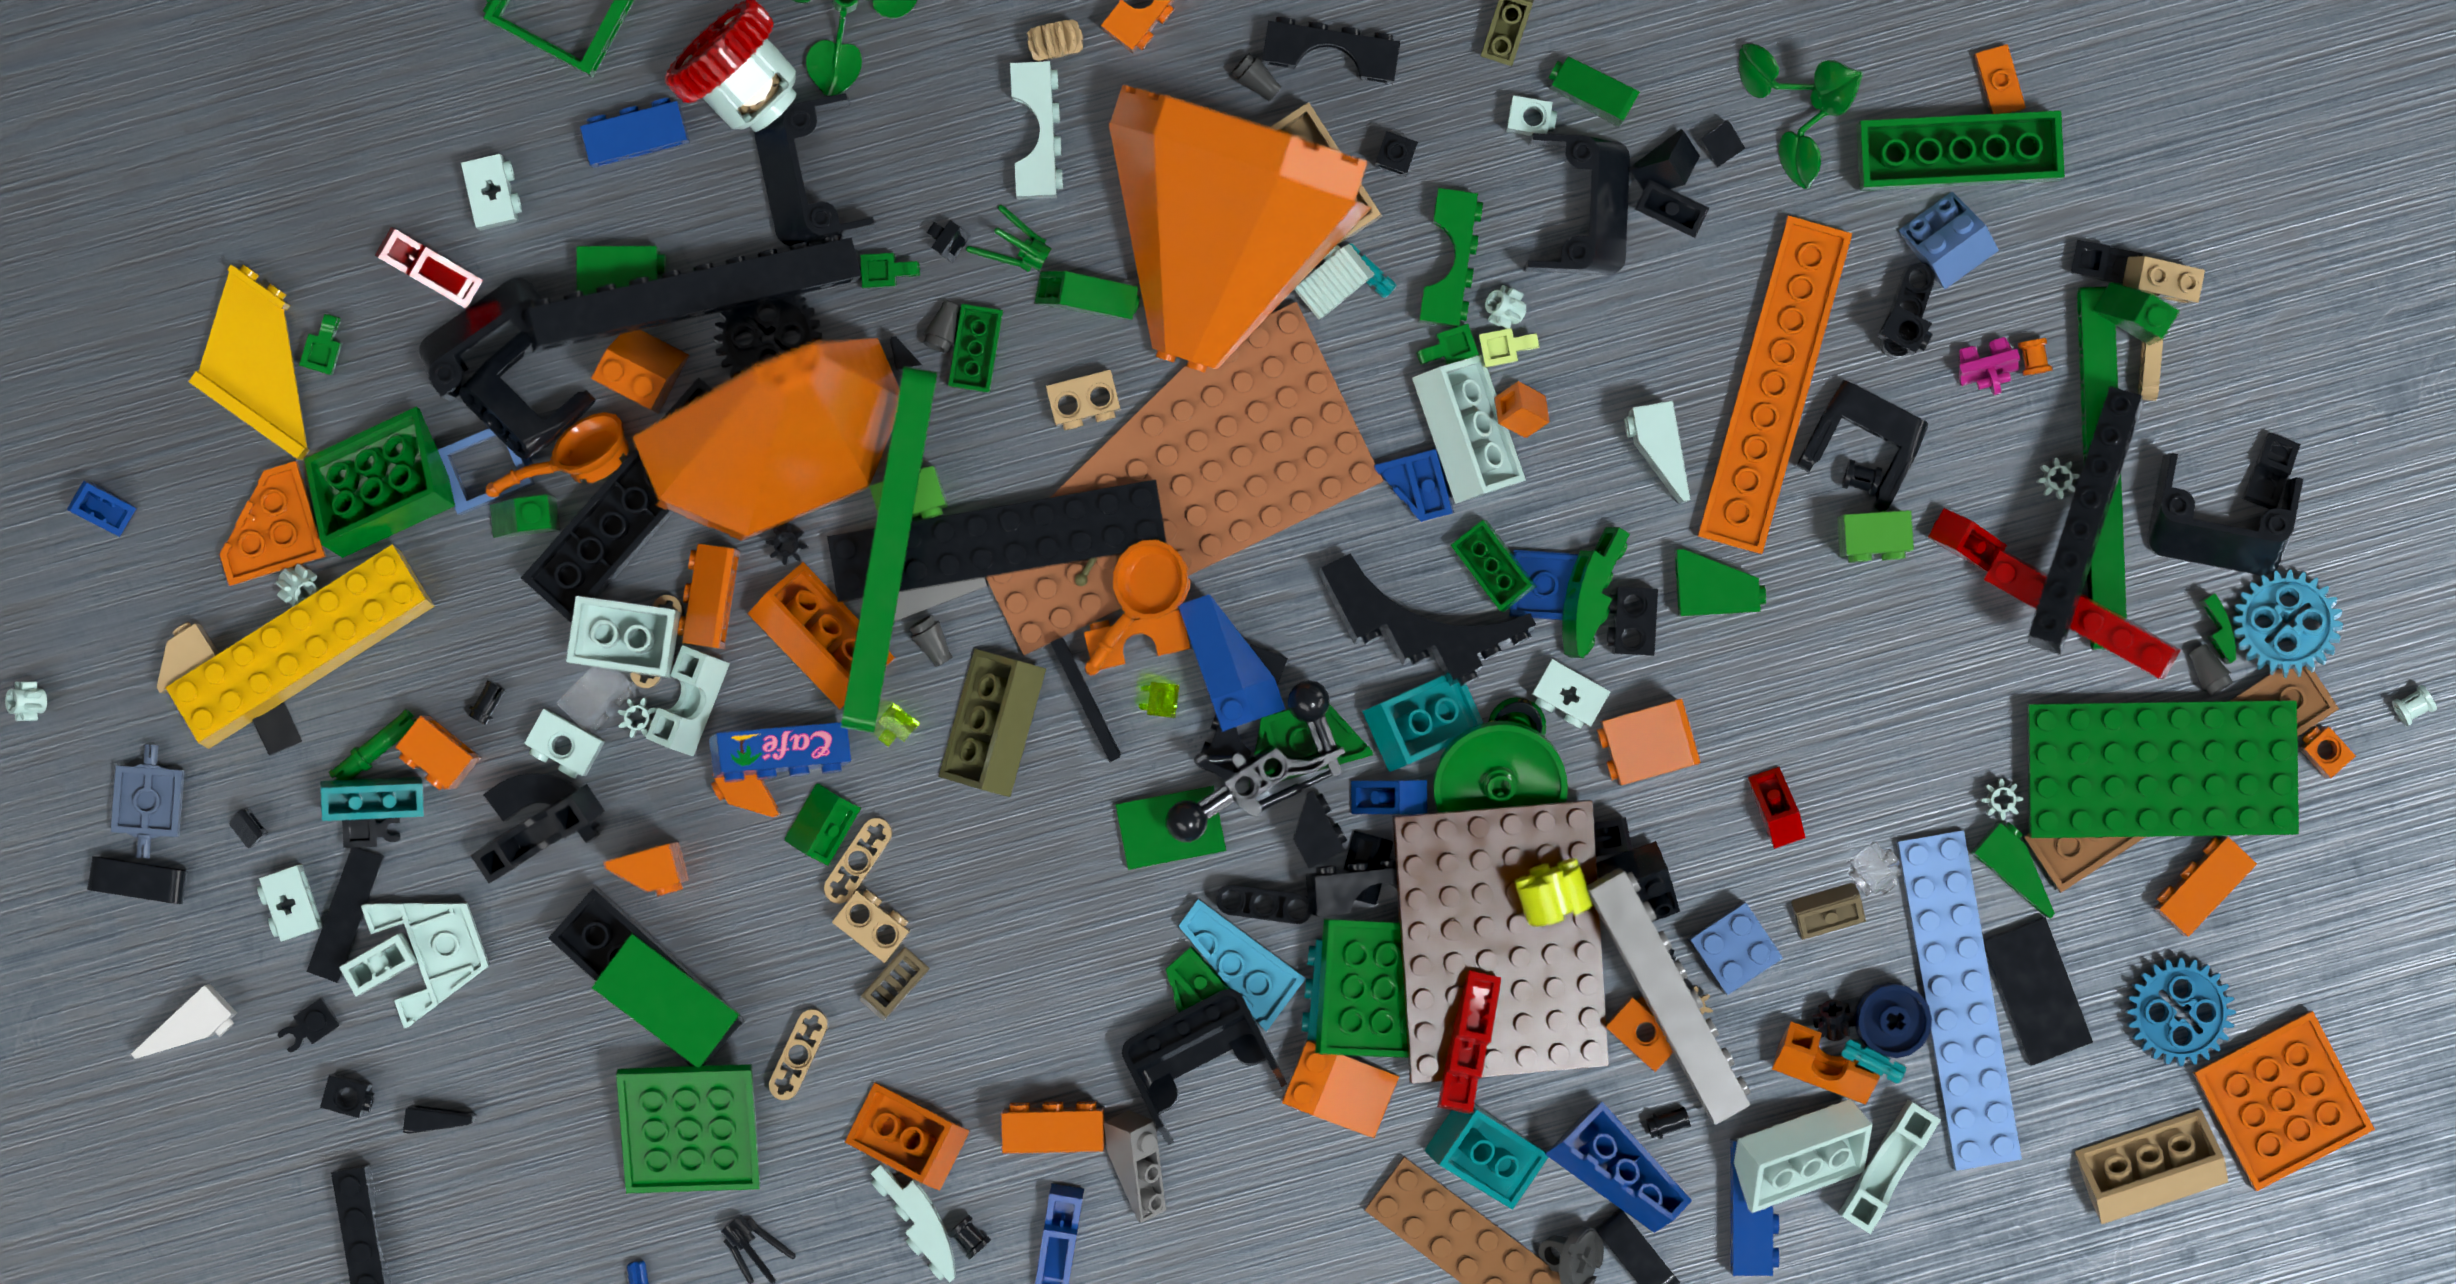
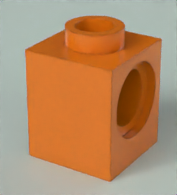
M2317 726L2313 727L2302 737L2305 743L2298 748L2324 778L2334 777L2356 757L2329 726H2322L2320 729ZM2324 740L2328 741L2332 746V754L2327 759H2322L2317 752L2318 745Z

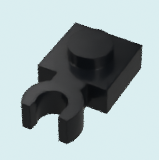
M384 818L382 821H376V819L342 820L343 848L377 847V837H383L389 842L399 841L400 833H389L387 826L391 823H400V818Z
M320 998L294 1016L298 1026L286 1027L277 1036L282 1038L288 1033L294 1035L295 1043L287 1049L291 1053L302 1047L306 1037L311 1044H314L341 1026V1023L324 998Z

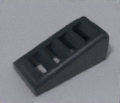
M411 1105L405 1111L403 1133L411 1134L466 1126L476 1121L477 1114L474 1112Z

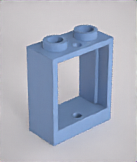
M489 428L438 449L450 478L455 502L454 507L459 515H464L535 485L533 478L529 477L521 480L520 484H515L503 491L498 497H489L485 493L469 499L451 455L496 437ZM508 448L517 470L533 464L530 457L522 459Z

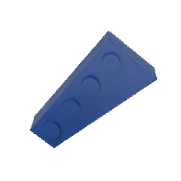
M1603 1102L1585 1112L1545 1153L1546 1156L1654 1233L1673 1222L1692 1202L1690 1197Z

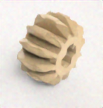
M1073 19L1037 26L1027 32L1029 52H1031L1033 60L1038 62L1073 55L1083 49L1082 31L1079 28L1078 22Z

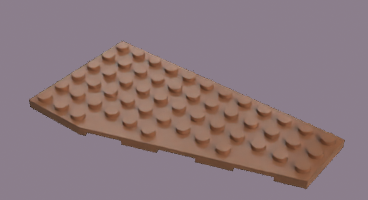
M1296 301L1271 313L1218 369L1207 367L1204 373L1188 368L1185 365L1051 497L1156 480L1167 544L1173 546L1183 557L1188 567V576L1384 481L1375 470L1374 465L1376 464ZM1121 555L1098 558L1087 576V584L1084 586L1076 585L1075 576L1082 573L1089 560L986 578L1024 656L1050 644V642L1060 637L1062 638L1122 609L1113 589V572Z

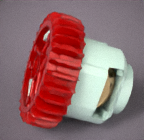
M755 0L741 1L739 4H735L732 9H727L714 22L709 23L708 27L701 31L695 39L691 40V43L670 64V68L665 75V83L678 98L686 103L696 102L699 98L704 99L731 129L742 130L751 127L754 132L762 130L777 119L790 106L797 95L792 88L796 80V69L767 39L769 33L772 32L774 22L769 13Z

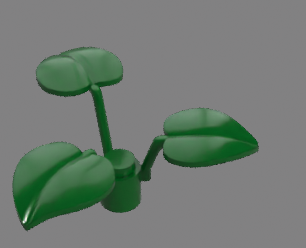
M792 0V1H795V2H798V3H808V2H810L811 0ZM832 0L833 7L840 12L836 43L830 40L819 41L807 53V72L825 96L830 97L846 91L860 74L862 56L859 49L852 44H842L846 14L853 12L857 8L859 0ZM873 0V8L883 17L897 19L907 15L914 8L917 0Z
M1743 44L1739 56V72L1745 89L1756 98L1767 97L1771 92V88L1777 90H1812L1810 96L1811 103L1816 109H1820V112L1800 127L1797 134L1792 131L1785 132L1779 144V157L1786 174L1803 189H1809L1819 173L1821 154L1815 141L1809 136H1804L1805 132L1823 117L1828 115L1840 116L1850 108L1857 94L1863 72L1849 68L1838 61L1825 60L1817 66L1813 84L1778 83L1775 79L1779 74V66L1773 55L1757 44Z

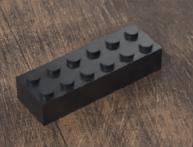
M598 887L593 888L548 938L590 977L597 981L631 934H634L721 999ZM740 1015L702 1066H706L745 1023V1020ZM674 1051L689 1066H694L692 1063H690L688 1060H686L684 1057H682L680 1054Z

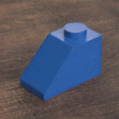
M1427 780L1351 781V814L1427 813Z

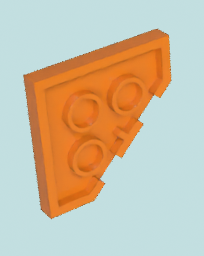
M298 461L264 470L257 482L258 485L250 500L247 501L228 541L225 542L219 554L229 586L283 571L285 568L296 567L297 564L302 565L327 557L324 546L320 543L317 523Z

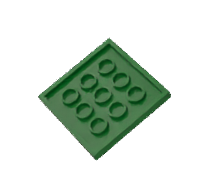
M1324 919L1315 1053L1408 1058L1399 923Z
M752 1064L617 1069L616 1078L626 1194L760 1189Z

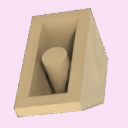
M187 622L172 632L175 637L166 643L156 687L160 693L167 694L168 691L165 687L219 654L201 624L195 623L191 625L190 622Z

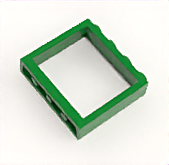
M486 0L487 4L483 12L486 13L484 19L488 23L593 78L635 0L613 1L582 60L502 18L510 0Z

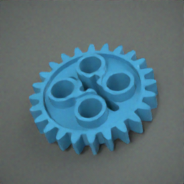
M2178 957L2176 965L2173 967L2169 959H2164V969L2161 970L2156 964H2152L2153 975L2150 976L2141 972L2140 975L2144 984H2132L2133 988L2138 991L2137 996H2127L2129 1001L2135 1003L2134 1008L2125 1010V1013L2134 1015L2135 1018L2127 1023V1027L2138 1029L2132 1036L2133 1040H2145L2140 1047L2142 1051L2153 1048L2151 1058L2156 1060L2163 1053L2165 1064L2169 1065L2173 1057H2176L2177 1065L2183 1066L2185 1057H2188L2191 1064L2196 1065L2198 1054L2208 1060L2210 1056L2207 1049L2221 1050L2216 1042L2218 1038L2229 1040L2223 1029L2234 1028V1024L2226 1020L2227 1016L2236 1014L2235 1010L2228 1009L2226 1004L2234 1000V997L2223 995V992L2229 987L2228 984L2217 985V981L2221 976L2220 973L2216 972L2208 976L2209 965L2204 964L2197 970V960L2191 959L2188 966L2185 967L2184 959ZM2179 979H2184L2188 984V991L2183 997L2178 998L2173 993V984ZM2160 990H2164L2175 1004L2179 1006L2186 1005L2184 1013L2202 1029L2200 1034L2185 1019L2174 1017L2177 1011L2159 995ZM2159 1002L2164 1007V1016L2158 1021H2153L2149 1016V1009L2154 1003ZM2202 1003H2208L2212 1010L2211 1016L2205 1021L2199 1020L2196 1014L2198 1006ZM2184 1026L2188 1031V1038L2183 1044L2177 1045L2173 1040V1032L2176 1028Z

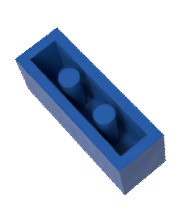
M663 98L651 102L652 107L639 111L638 106H633L620 110V116L607 119L606 115H598L588 118L587 124L580 126L590 165L596 168L690 143L681 106L678 101L671 102V98Z

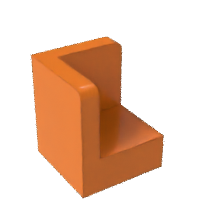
M1519 381L1494 397L1498 424L1524 438L1529 437L1550 422L1545 395Z

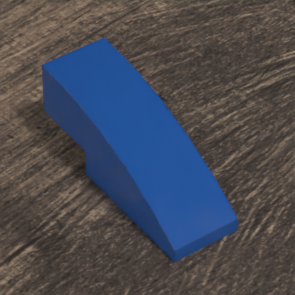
M1051 1183L1035 1284H1069L1084 1188Z

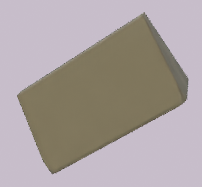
M1849 883L1791 901L1802 940L1866 922L1860 893L1855 883Z

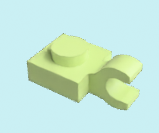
M1512 328L1479 334L1485 368L1518 362V351L1539 348L1537 333L1514 338Z

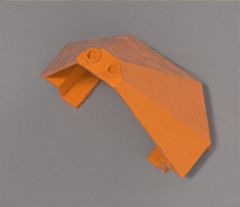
M1122 84L1109 128L1152 349L1157 350L1155 357L1173 363L1176 357L1188 360L1186 367L1205 373L1207 367L1218 369L1369 212L1371 207L1355 201L1367 161L1169 96L1158 95Z
M878 338L820 342L747 371L632 438L660 500L656 504L658 507L666 510L669 509L685 516L687 519L709 528L712 527L729 534L730 537L743 541L867 489L871 484L894 426L900 388Z

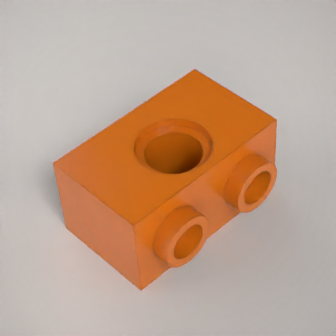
M1630 996L1606 1022L1605 1027L1654 1072L1673 1053L1650 1008L1642 997L1636 1001ZM1643 1022L1651 1023L1654 1028L1653 1036L1647 1041L1639 1040L1636 1035L1637 1027Z

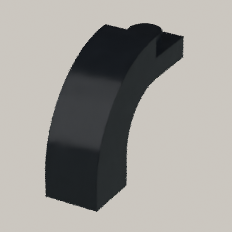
M533 773L508 778L483 795L502 821H508L527 806L535 803L551 805L579 787L555 775ZM595 819L577 832L585 843H590L600 835L596 829L600 824Z

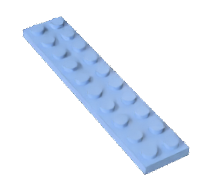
M1964 830L1897 841L1923 994L1932 1016L1930 1033L1954 1170L1959 1171L2022 1160Z

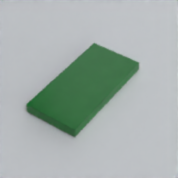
M631 934L592 986L593 990L696 1067L703 1065L740 1015L634 934Z

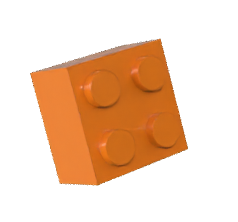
M420 716L395 747L402 752L399 758L413 769L422 768L428 773L425 779L439 790H445L446 788L457 789L482 758L431 716Z

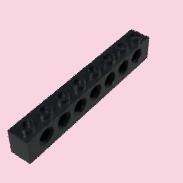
M2109 387L2028 633L2029 646L2062 654L2142 410V395Z

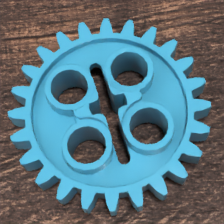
M2292 570L2288 571L2286 578H2281L2279 572L2275 571L2273 581H2270L2265 575L2261 576V587L2253 582L2250 583L2249 589L2252 595L2245 592L2241 593L2240 599L2244 604H2236L2235 612L2242 616L2233 617V625L2241 628L2234 631V638H2244L2239 643L2238 649L2239 651L2249 649L2246 656L2247 661H2251L2256 657L2259 659L2257 664L2258 670L2267 664L2270 665V675H2273L2277 668H2280L2284 678H2287L2289 669H2294L2296 675L2300 677L2302 667L2306 666L2312 673L2315 670V660L2325 665L2326 657L2324 653L2334 655L2335 647L2331 643H2340L2341 636L2336 631L2343 629V622L2336 621L2335 619L2341 617L2342 609H2332L2337 604V597L2326 598L2329 593V587L2325 586L2319 590L2317 588V577L2308 583L2305 582L2306 572H2302L2298 579H2294ZM2289 595L2296 598L2298 603L2288 607L2284 606L2280 599ZM2306 604H2309L2311 606L2310 609H2307L2298 616H2296L2303 606H2305ZM2259 617H2267L2273 624L2268 628H2261L2256 625L2255 620ZM2295 617L2293 628L2290 625H2286L2281 629L2282 620L2288 623ZM2313 619L2318 621L2321 627L2311 631L2304 627L2303 622ZM2281 629V631L2275 636V639H2273L2270 643L2265 642L2266 638L2273 636ZM2287 640L2294 643L2296 648L2291 652H2284L2278 647V644Z

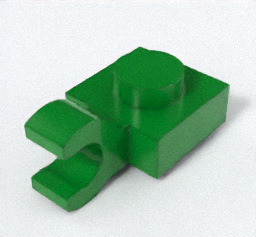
M895 253L860 255L863 289L897 287L896 277L920 276V263L917 261L896 263Z
M324 314L319 335L308 333L299 366L328 375L334 374L343 343L333 341L338 331L341 318Z
M1469 324L1436 334L1437 345L1422 349L1416 353L1420 365L1440 358H1444L1445 364L1448 365L1479 355Z

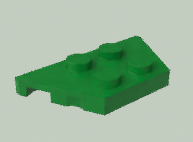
M1329 704L1325 717L1336 745H1340L1345 753L1337 757L1339 765L1373 756L1370 747ZM1290 710L1261 718L1254 755L1270 745L1276 747L1284 756L1305 758L1318 752L1307 723L1293 717ZM1269 758L1264 762L1263 771L1266 775L1273 774L1277 770L1278 761L1276 758ZM1325 765L1324 767H1322V768L1319 769L1318 771L1323 770V769H1327V768H1328V765ZM1306 774L1287 776L1281 781L1292 779Z

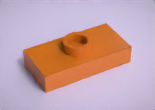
M2008 44L1975 53L1974 57L1991 114L2014 113L2024 110L2026 106Z

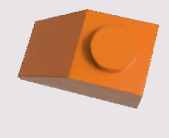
M757 774L744 775L745 780L738 782H725L724 777L714 778L715 781L711 783L720 801L725 799L730 805L773 818L781 815L764 780L757 779Z

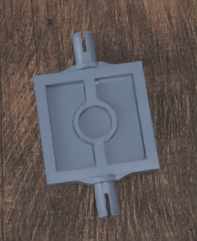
M144 744V764L133 767L117 765L115 768L111 832L127 833L138 838L136 858H150L151 839L160 836L180 837L185 770L166 769L157 765L159 745Z

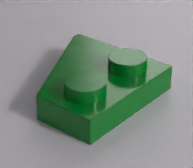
M1192 946L1166 968L1178 1012L1222 990L1230 989Z

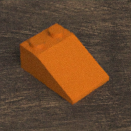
M1306 1039L1282 1098V1103L1375 1138L1399 1076L1348 1055L1315 1053L1316 1042Z
M874 1082L845 1143L916 1181L940 1191L970 1131Z

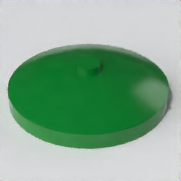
M1492 721L1471 727L1457 736L1447 746L1436 766L1433 791L1438 812L1566 802L1568 782L1561 756L1544 735L1524 724L1511 721Z

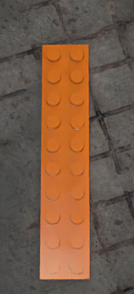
M1787 216L1697 537L1760 555L1763 554L1853 233Z

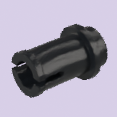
M487 680L474 707L470 705L469 709H471V712L468 716L484 725L489 720L493 721L494 718L491 715L506 690Z
M1684 1106L1658 1116L1653 1113L1651 1118L1646 1119L1652 1138L1658 1137L1663 1139L1664 1134L1691 1127Z

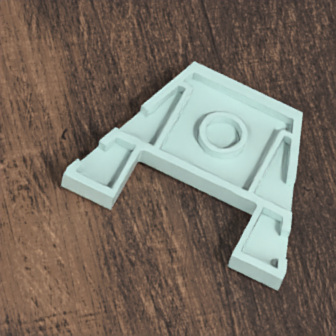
M468 902L366 903L361 905L370 934L405 924L425 981L426 989L394 1000L404 1029L411 1026L490 965Z

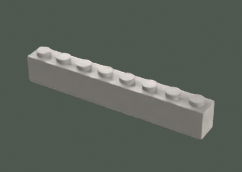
M1618 868L1587 885L1594 907L1709 1120L1714 1124H1718L1750 1106L1751 1104L1746 1097L1750 1094L1747 1084L1741 1076L1735 1077L1731 1066L1735 1065L1732 1056L1726 1047L1720 1049L1715 1039L1719 1036V1033L1710 1018L1705 1020L1699 1009L1704 1005L1695 989L1689 991L1684 979L1688 975L1679 960L1673 962L1668 952L1672 945L1663 930L1658 933L1652 923L1657 918L1647 901L1642 903L1636 892L1641 890L1632 872L1626 874L1624 870Z

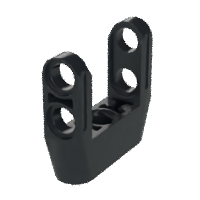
M524 332L518 333L491 356L460 388L459 394L466 406L513 453L522 459H527L552 443L585 414L596 402V399L587 390L577 392L549 418L543 421L500 378L524 357L525 351L531 345L529 334Z
M1843 380L1824 410L1797 463V467L1809 473L1813 465L1821 459L1842 418L1898 447L1877 489L1876 501L1874 503V507L1887 512L1919 451L1929 424L1869 391Z

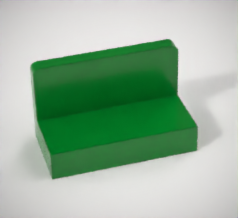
M817 783L786 835L785 842L805 855L829 866L861 808Z

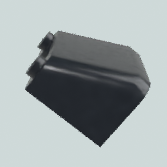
M520 277L506 281L428 335L421 342L419 347L420 358L431 384L441 398L453 402L460 397L459 390L462 387L463 376L470 370L461 358L462 354L510 321L519 331L528 333L524 313L527 308L531 307V302L542 299L528 280Z

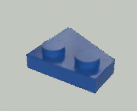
M1437 449L1374 465L1378 474L1394 489L1393 491L1409 506L1420 522L1454 513Z

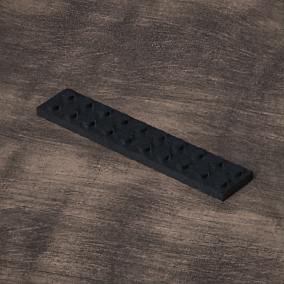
M1150 480L912 521L899 593L1121 555L1130 546L1142 540H1159L1167 543L1157 481ZM875 528L827 536L839 603L859 600L864 597Z

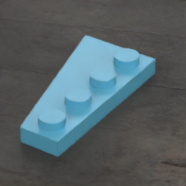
M1200 899L1195 902L1179 924L1180 929L1230 989L1236 990L1242 995L1253 1017L1267 1032L1306 978Z

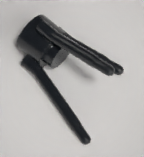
M740 1215L721 1231L726 1238L723 1242L731 1250L742 1274L749 1284H752L754 1279L739 1251L742 1249L746 1251L768 1281L774 1284L776 1279L749 1244L756 1238L752 1232H755L790 1259H795L796 1254L759 1227L752 1218L746 1221Z

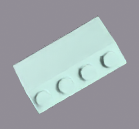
M1483 355L1444 365L1412 378L1455 504L1526 480L1509 430L1498 424L1494 398L1497 395L1488 369L1485 368Z
M1849 1099L1738 1139L1734 1165L1750 1212L1754 1213L1863 1173L1872 1123L1854 1102Z

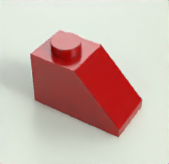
M1945 508L1935 521L1928 535V538L1947 551L1987 573L1999 551H2005L2007 547L2005 543L1972 520Z
M1780 767L1748 777L1764 827L1774 849L1805 839L1800 812Z

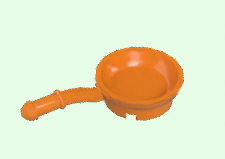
M607 412L592 414L579 420L557 440L550 461L534 463L516 471L511 469L510 473L494 482L491 481L486 486L485 493L489 497L495 498L515 484H520L521 480L525 478L551 474L555 471L570 474L578 483H581L580 479H585L587 483H593L609 476L622 464L619 459L622 453L627 456L629 452V443L624 437L623 422L616 414Z
M1142 540L1130 546L1119 557L1113 572V589L1125 613L1113 624L1103 640L1098 642V647L1090 660L1086 662L1085 672L1088 675L1093 676L1099 673L1105 659L1113 651V646L1132 624L1134 618L1159 619L1176 610L1185 601L1190 589L1188 567L1183 557L1173 546L1159 540Z

